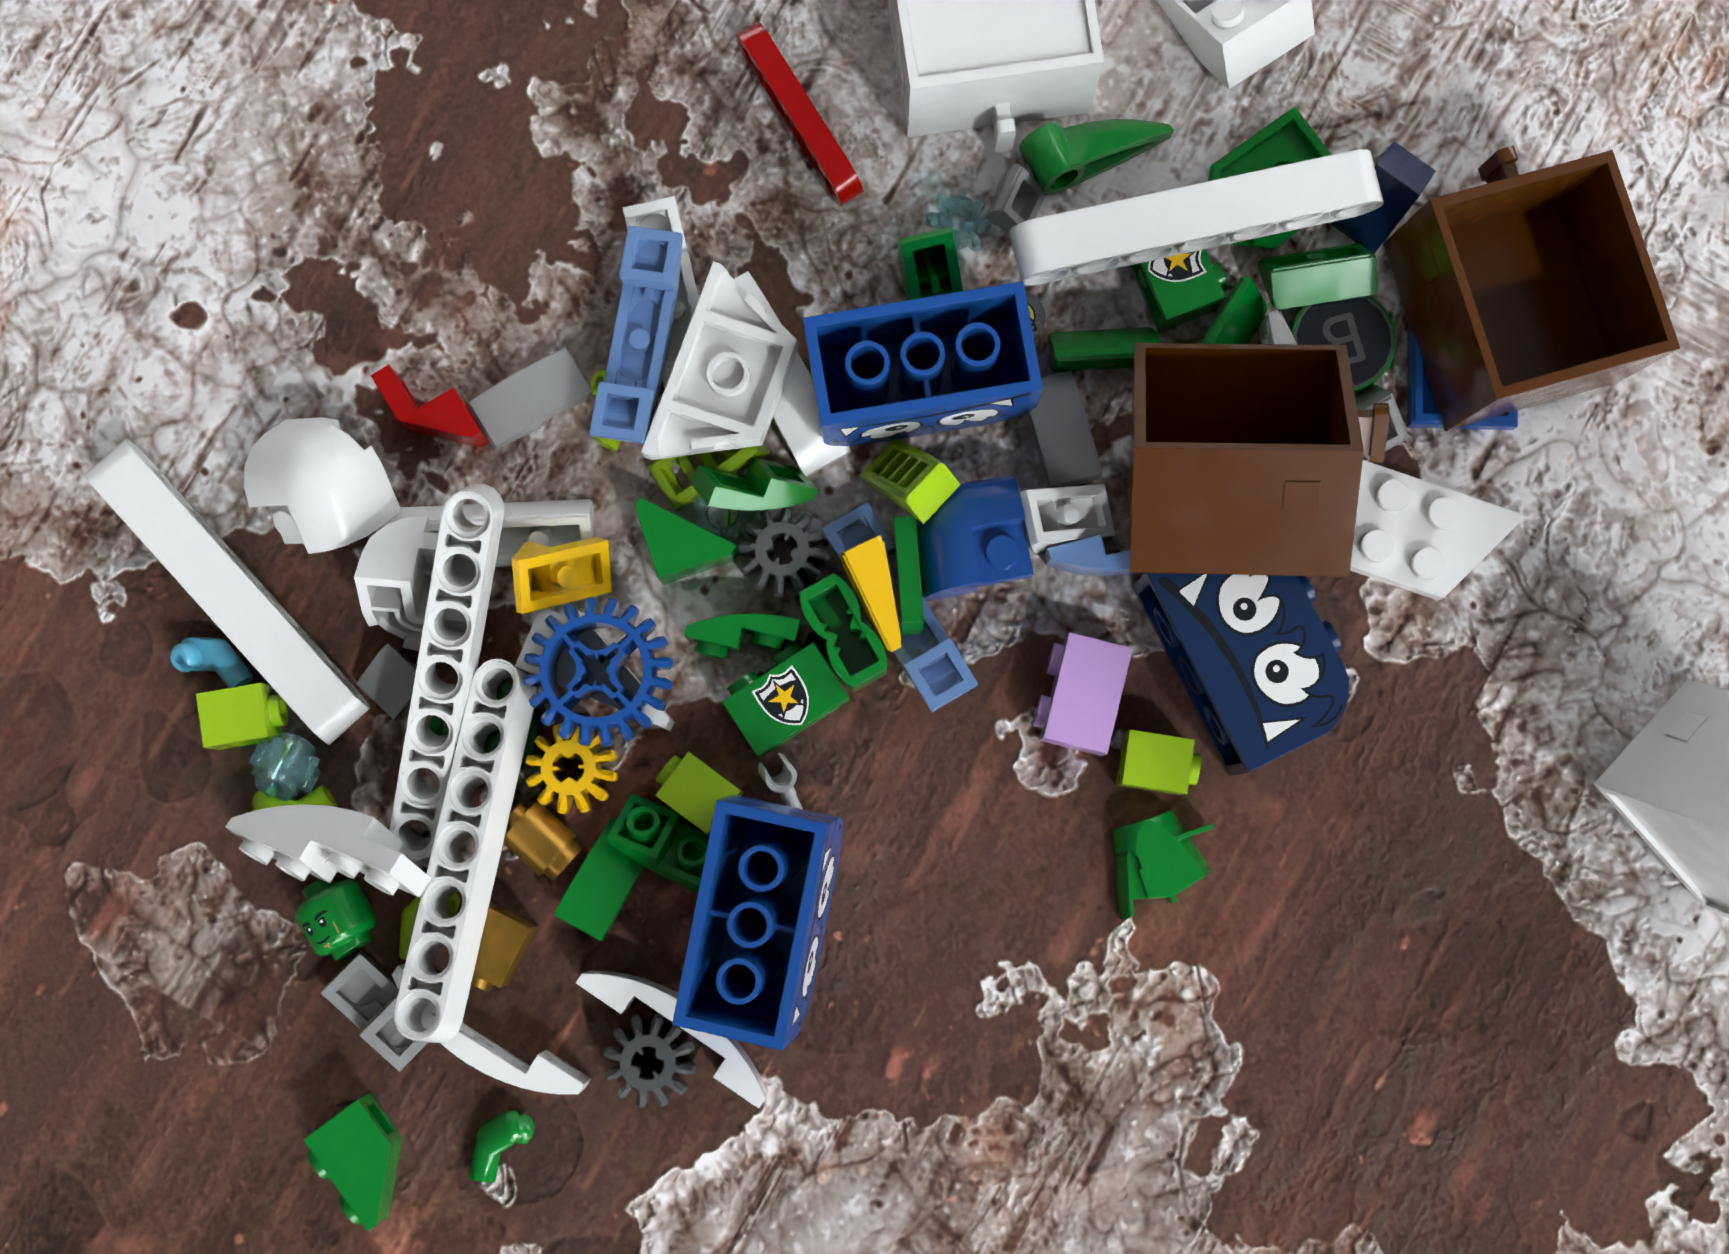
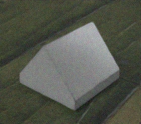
M1013 164L1004 174L984 220L1009 231L1019 223L1036 218L1046 193H1044L1038 181L1023 166Z

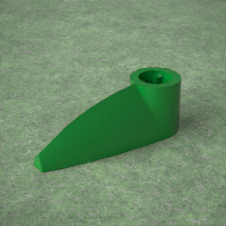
M1136 119L1099 120L1062 128L1058 123H1048L1028 134L1019 145V151L1044 193L1055 194L1108 171L1165 142L1172 137L1174 129L1166 123Z

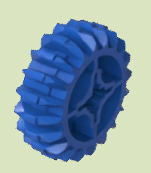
M593 597L585 599V615L581 617L573 604L568 603L564 605V613L569 621L562 625L558 619L549 615L545 622L555 633L550 639L537 632L531 638L534 643L544 647L542 656L534 653L525 654L524 662L540 667V673L524 676V685L529 687L542 686L543 691L534 694L529 699L530 705L537 708L550 704L551 707L543 713L541 722L546 726H550L561 717L564 718L558 731V736L564 739H568L573 735L575 729L579 726V744L583 746H590L595 730H599L600 741L605 747L613 745V728L618 727L624 740L630 741L634 739V731L629 724L631 720L635 718L641 726L649 729L653 722L650 717L642 712L649 704L658 711H664L666 708V703L653 696L655 688L664 691L673 689V682L671 680L657 677L658 671L669 670L674 667L672 658L655 657V653L664 650L669 645L667 639L664 636H660L648 641L647 637L655 630L657 624L651 618H648L635 627L634 624L638 619L640 611L634 605L626 608L621 618H619V602L615 598H608L603 614H599L598 604ZM597 628H609L627 634L618 643L613 642L601 650L590 649L577 637L583 632ZM565 648L575 662L576 671L573 679L566 685L568 690L561 695L556 681V669L560 655ZM638 648L643 662V677L639 690L633 697L622 682V670L631 659L629 655ZM582 652L593 661L597 660L601 664L604 663L605 658L610 659L606 672L610 676L609 681L617 688V692L606 684L602 685L597 680L594 681L593 686L588 685V680L593 673L588 667L590 664L582 657ZM600 693L607 694L622 708L614 714L603 717H586L572 710L581 700L585 702L591 696Z

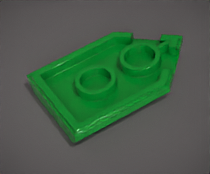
M1294 106L1210 166L1208 181L1332 154ZM1303 228L1232 244L1273 250Z

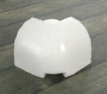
M320 417L284 420L266 432L252 446L244 466V490L249 507H268L273 516L274 525L281 534L284 543L304 544L308 554L330 551L358 541L381 528L402 512L384 467L373 447L370 446L364 450L349 434L340 430L339 420Z
M428 516L406 517L386 524L369 538L362 550L354 575L361 611L368 626L379 624L384 630L404 639L402 648L416 651L420 649L439 534L431 533ZM455 554L453 565L456 572L464 578L474 579L476 576V566L473 560L464 554ZM446 608L444 616L447 625L455 631L465 632L467 621L464 615L456 609Z

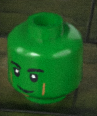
M319 879L301 891L306 900L295 910L294 919L315 954L320 956L331 954L334 960L337 961L374 939L370 931L376 926L378 917L360 885L355 880L345 879L335 883L332 879L328 883Z

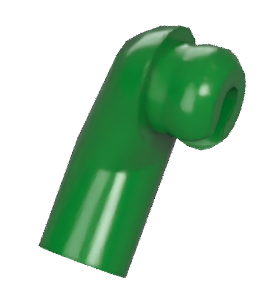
M516 1110L503 1111L481 1126L476 1135L468 1178L478 1182H495L501 1152L514 1145L515 1142L526 1144L533 1137L534 1121L528 1114H518Z

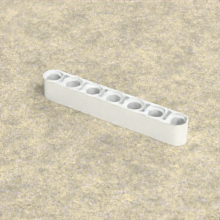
M1359 149L1039 217L1015 225L1009 230L1020 280L1024 281L1025 286H1034L1353 218L1380 208L1384 201L1371 151Z
M124 439L85 474L86 479L300 719L322 741L330 745L371 708L356 687L157 466L134 443Z
M472 484L458 491L446 501L442 511L390 824V831L404 842L398 852L402 853L409 860L419 861L431 855L472 678L478 669L504 518V502L501 495L493 487L486 484ZM465 499H473L483 506L486 518L483 525L472 524L465 518L462 511ZM455 554H464L473 560L476 566V576L474 579L464 578L456 572L453 565ZM446 608L456 609L464 615L467 621L465 632L455 631L447 625L444 616ZM436 662H445L455 669L458 675L457 684H448L438 677ZM436 715L442 718L449 728V735L440 736L432 732L427 724V716ZM418 768H428L437 774L440 786L430 787L422 782L418 775ZM410 820L424 822L431 832V837L423 838L416 835L410 827Z
M491 659L484 662L476 670L472 678L426 873L431 879L421 895L394 1009V1022L397 1030L404 1037L414 1041L443 1043L452 1039L459 1031L465 1013L534 707L530 705L529 699L537 692L536 687L524 685L523 677L528 674L503 659ZM512 678L513 687L506 697L497 700L496 695L499 685L505 679ZM499 730L501 736L498 746L492 752L485 753L484 743L487 737L492 732ZM486 783L488 786L486 800L480 806L474 808L472 795L478 786ZM473 837L475 840V851L469 860L462 863L459 857L460 848L468 838ZM460 891L463 898L462 907L454 917L450 918L447 913V903L454 893ZM446 946L450 954L449 963L444 971L438 974L434 967V958L437 952ZM432 1002L436 1008V1019L434 1024L428 1030H425L421 1022V1014L424 1008Z

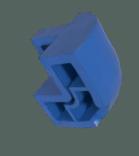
M1014 475L960 483L961 485L924 524L919 520L917 521L921 586L923 597L926 601L975 593L982 586L1033 577V568L1024 526L1025 515Z

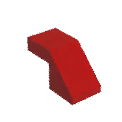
M390 365L370 375L396 419L409 431L479 448L489 444L488 439L469 410L464 398L454 387L419 407L402 377Z

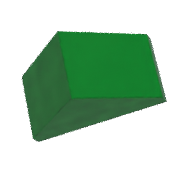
M951 226L898 240L897 262L908 300L963 291Z
M641 497L638 498L634 507L657 577L663 585L735 561L738 555L736 544Z

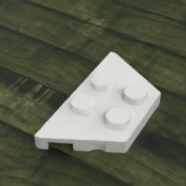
M714 261L712 263L641 453L647 459L657 460L763 445L799 344L797 339L780 322H776L766 312L765 307L751 293L748 294L720 263Z
M1363 460L1350 571L1435 600H1440L1521 522L1523 514Z

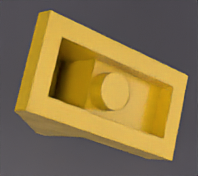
M594 537L554 547L527 542L523 544L511 559L516 612L520 614L612 592L609 543L606 539Z

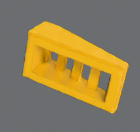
M877 535L839 553L840 556L838 558L873 631L879 637L884 649L893 652L902 647V639L885 543L882 540V536Z

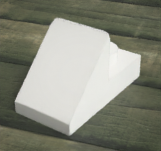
M1105 484L1031 489L1020 492L1030 545L1034 553L1046 551L1049 547L1101 535L1102 540L1116 536Z

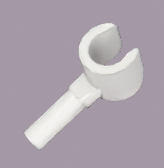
M778 753L784 767L782 772L774 777H770L766 768L760 762L758 772L769 789L779 793L787 806L803 809L794 788L797 773L785 755Z

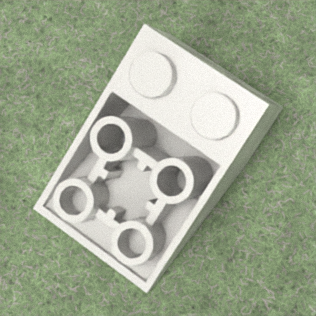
M1156 0L1198 61L1228 89L1234 87L1315 34L1312 0Z

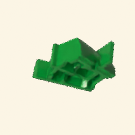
M1170 810L1112 830L1119 919L1134 916L1133 900L1166 898L1167 903L1173 904L1178 902L1177 894L1205 877L1211 871L1206 860L1191 840V836L1214 829L1213 823L1186 831L1175 812Z

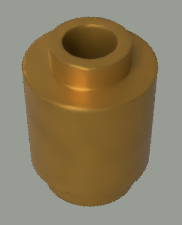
M538 801L531 808L521 802L509 815L506 829L507 834L504 837L503 844L538 876L545 873L554 881L583 849L573 840L576 835Z

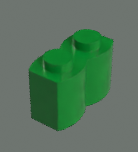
M833 573L800 592V603L805 621L815 637L827 645L831 668L838 680L847 689L856 692L887 674V657L883 644L876 633L868 625L861 622L857 598L842 578Z

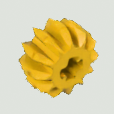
M561 724L554 725L553 735L556 741L554 745L543 736H538L535 739L537 747L545 752L543 758L534 755L526 757L525 763L527 765L541 767V773L526 779L527 785L529 787L547 785L538 798V802L541 805H548L559 794L557 812L560 814L569 813L573 797L581 813L590 812L591 803L587 793L590 792L600 801H606L609 798V794L598 785L600 779L610 782L618 780V773L611 770H602V764L617 759V753L614 750L596 752L602 746L599 732L594 734L590 746H583L579 744V726L571 735V739H564L558 736ZM567 757L573 760L579 757L582 758L584 764L578 765V768L583 769L584 773L579 780L570 777L563 780L560 773L566 772V769L560 768V765L564 758Z

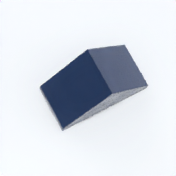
M1395 141L1392 142L1374 166L1384 201L1383 205L1367 214L1334 221L1331 224L1355 243L1361 244L1373 254L1376 253L1415 203L1436 172Z

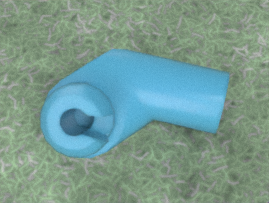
M186 638L181 643L175 645L170 654L171 662L177 670L181 672L216 671L228 688L247 685L254 678V675L234 649L222 638Z

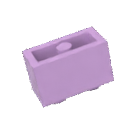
M1071 632L1064 637L1063 645L1053 643L1046 669V674L1055 676L1050 697L1040 695L1033 726L1042 728L1039 740L1098 756L1108 754L1133 648Z

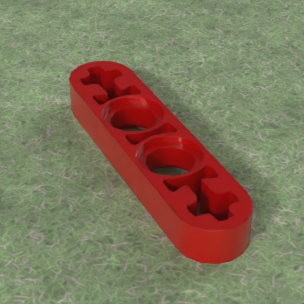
M756 22L736 34L735 38L744 58L835 202L841 207L864 192L854 168L764 26L760 22Z

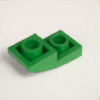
M735 614L705 619L687 625L684 637L688 641L696 643L694 652L714 658L726 659L727 651L740 654L745 633L753 635L752 644L756 646L783 651L785 643L794 644L798 642L802 624L800 619L778 615Z
M631 793L607 836V843L651 871L698 893L710 835L682 824L678 812Z

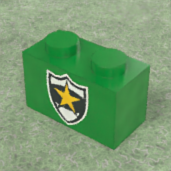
M1205 249L1130 265L1159 333L1216 311L1226 297L1224 293L1227 290L1225 274L1217 261H1210Z
M800 642L792 644L773 657L772 660L776 664L775 668L759 678L752 671L727 688L731 696L722 701V703L760 759L850 701L848 694L814 642L805 648L802 647Z

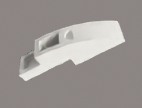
M307 804L277 806L232 817L225 826V828L243 840L239 847V850L264 865H268L272 858L276 859L275 865L279 869L300 881H305L308 874L330 883L337 871L352 879L356 877L358 872L366 874L364 877L366 882L386 894L393 896L397 889H401L420 897L431 879L407 857L398 852L404 843L374 817L353 810Z

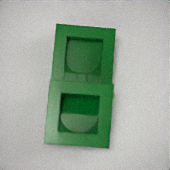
M755 457L752 458L746 476L698 465L691 485L708 506L742 511L771 510L798 505L815 499L818 491L815 485L799 468Z
M613 818L610 819L553 914L599 941L605 939L630 892H633L646 867L607 843V836L616 822Z

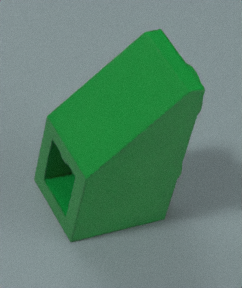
M369 1093L353 1102L303 1140L310 1149L307 1152V1158L312 1168L323 1179H331L342 1195L338 1200L345 1215L354 1224L358 1225L361 1223L367 1232L390 1214L402 1143L401 1134L372 1093Z

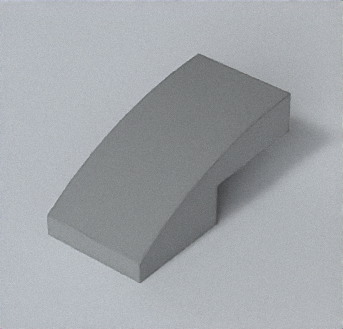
M563 348L489 388L468 403V408L495 451L539 430L543 421L587 401L592 392L567 349Z
M1069 370L1041 378L1042 394L1036 408L1027 414L1036 437V450L1049 488L1071 487L1102 479V470L1095 443L1072 371Z
M360 949L322 988L321 994L360 1029L359 1036L400 1072L428 1042L408 1039L397 1030L394 1022V1009L399 990L395 981L371 957Z

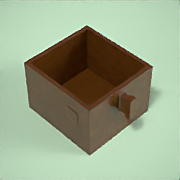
M1509 146L1499 149L1478 168L1481 181H1486L1487 184L1430 199L1383 243L1410 328L1416 337L1423 358V367L1438 413L1442 415L1444 421L1443 428L1445 432L1513 411L1523 410L1607 385L1617 384L1680 349L1613 150L1519 175L1515 164L1518 160L1515 147Z
M1134 343L1130 454V572L1350 576L1363 456H1368V462H1384L1390 410L1388 403H1373L1372 410L1357 409L1347 345Z

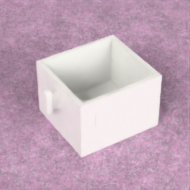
M887 0L907 138L994 126L993 143L995 152H1003L1013 149L1016 136L1015 123L1089 113L1104 65L1095 0Z
M1687 679L1595 781L1594 785L1705 909L1729 918V690Z

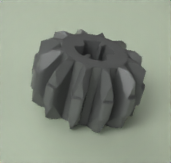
M791 507L782 508L781 522L777 523L773 522L769 510H763L760 513L762 522L765 525L763 530L751 523H747L744 527L745 533L755 540L756 543L742 542L737 545L739 554L754 557L740 566L741 572L746 576L761 571L753 584L758 592L763 591L772 579L775 581L773 588L775 598L782 599L784 597L785 582L791 581L794 591L800 596V592L805 589L800 579L803 574L814 582H819L822 578L820 571L809 563L828 561L827 551L811 548L825 540V533L820 529L805 534L812 522V517L808 513L800 516L796 524L793 525L791 524ZM785 541L787 548L791 543L797 547L791 551L792 561L790 563L781 565L779 558L775 562L769 559V557L775 554V543Z
M660 1013L654 1015L650 1030L647 1029L645 1019L641 1014L633 1016L631 1018V1026L634 1035L626 1028L618 1026L613 1031V1035L624 1048L608 1046L604 1049L603 1056L609 1060L620 1061V1065L613 1066L604 1073L606 1080H614L623 1076L626 1082L617 1090L616 1095L623 1099L633 1088L637 1089L636 1106L638 1108H645L649 1101L650 1091H653L656 1102L660 1107L668 1105L670 1098L667 1086L680 1095H683L688 1089L686 1082L677 1073L690 1075L694 1074L697 1070L696 1063L680 1059V1056L695 1050V1042L689 1040L677 1045L674 1039L682 1033L683 1029L673 1025L668 1033L662 1032L665 1017ZM648 1046L656 1048L655 1055L657 1059L664 1060V1067L662 1068L658 1065L652 1072L653 1074L645 1072V1062L637 1060V1054L643 1055L648 1050Z

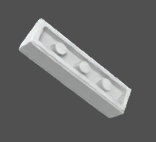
M591 499L504 503V518L495 567L512 566L511 559L523 544L527 542L554 547L594 538L593 501ZM481 504L462 505L463 514L470 523L475 525L484 524L486 519L485 511ZM444 506L400 507L402 512L386 523L389 524L406 517L428 516L431 533H439Z

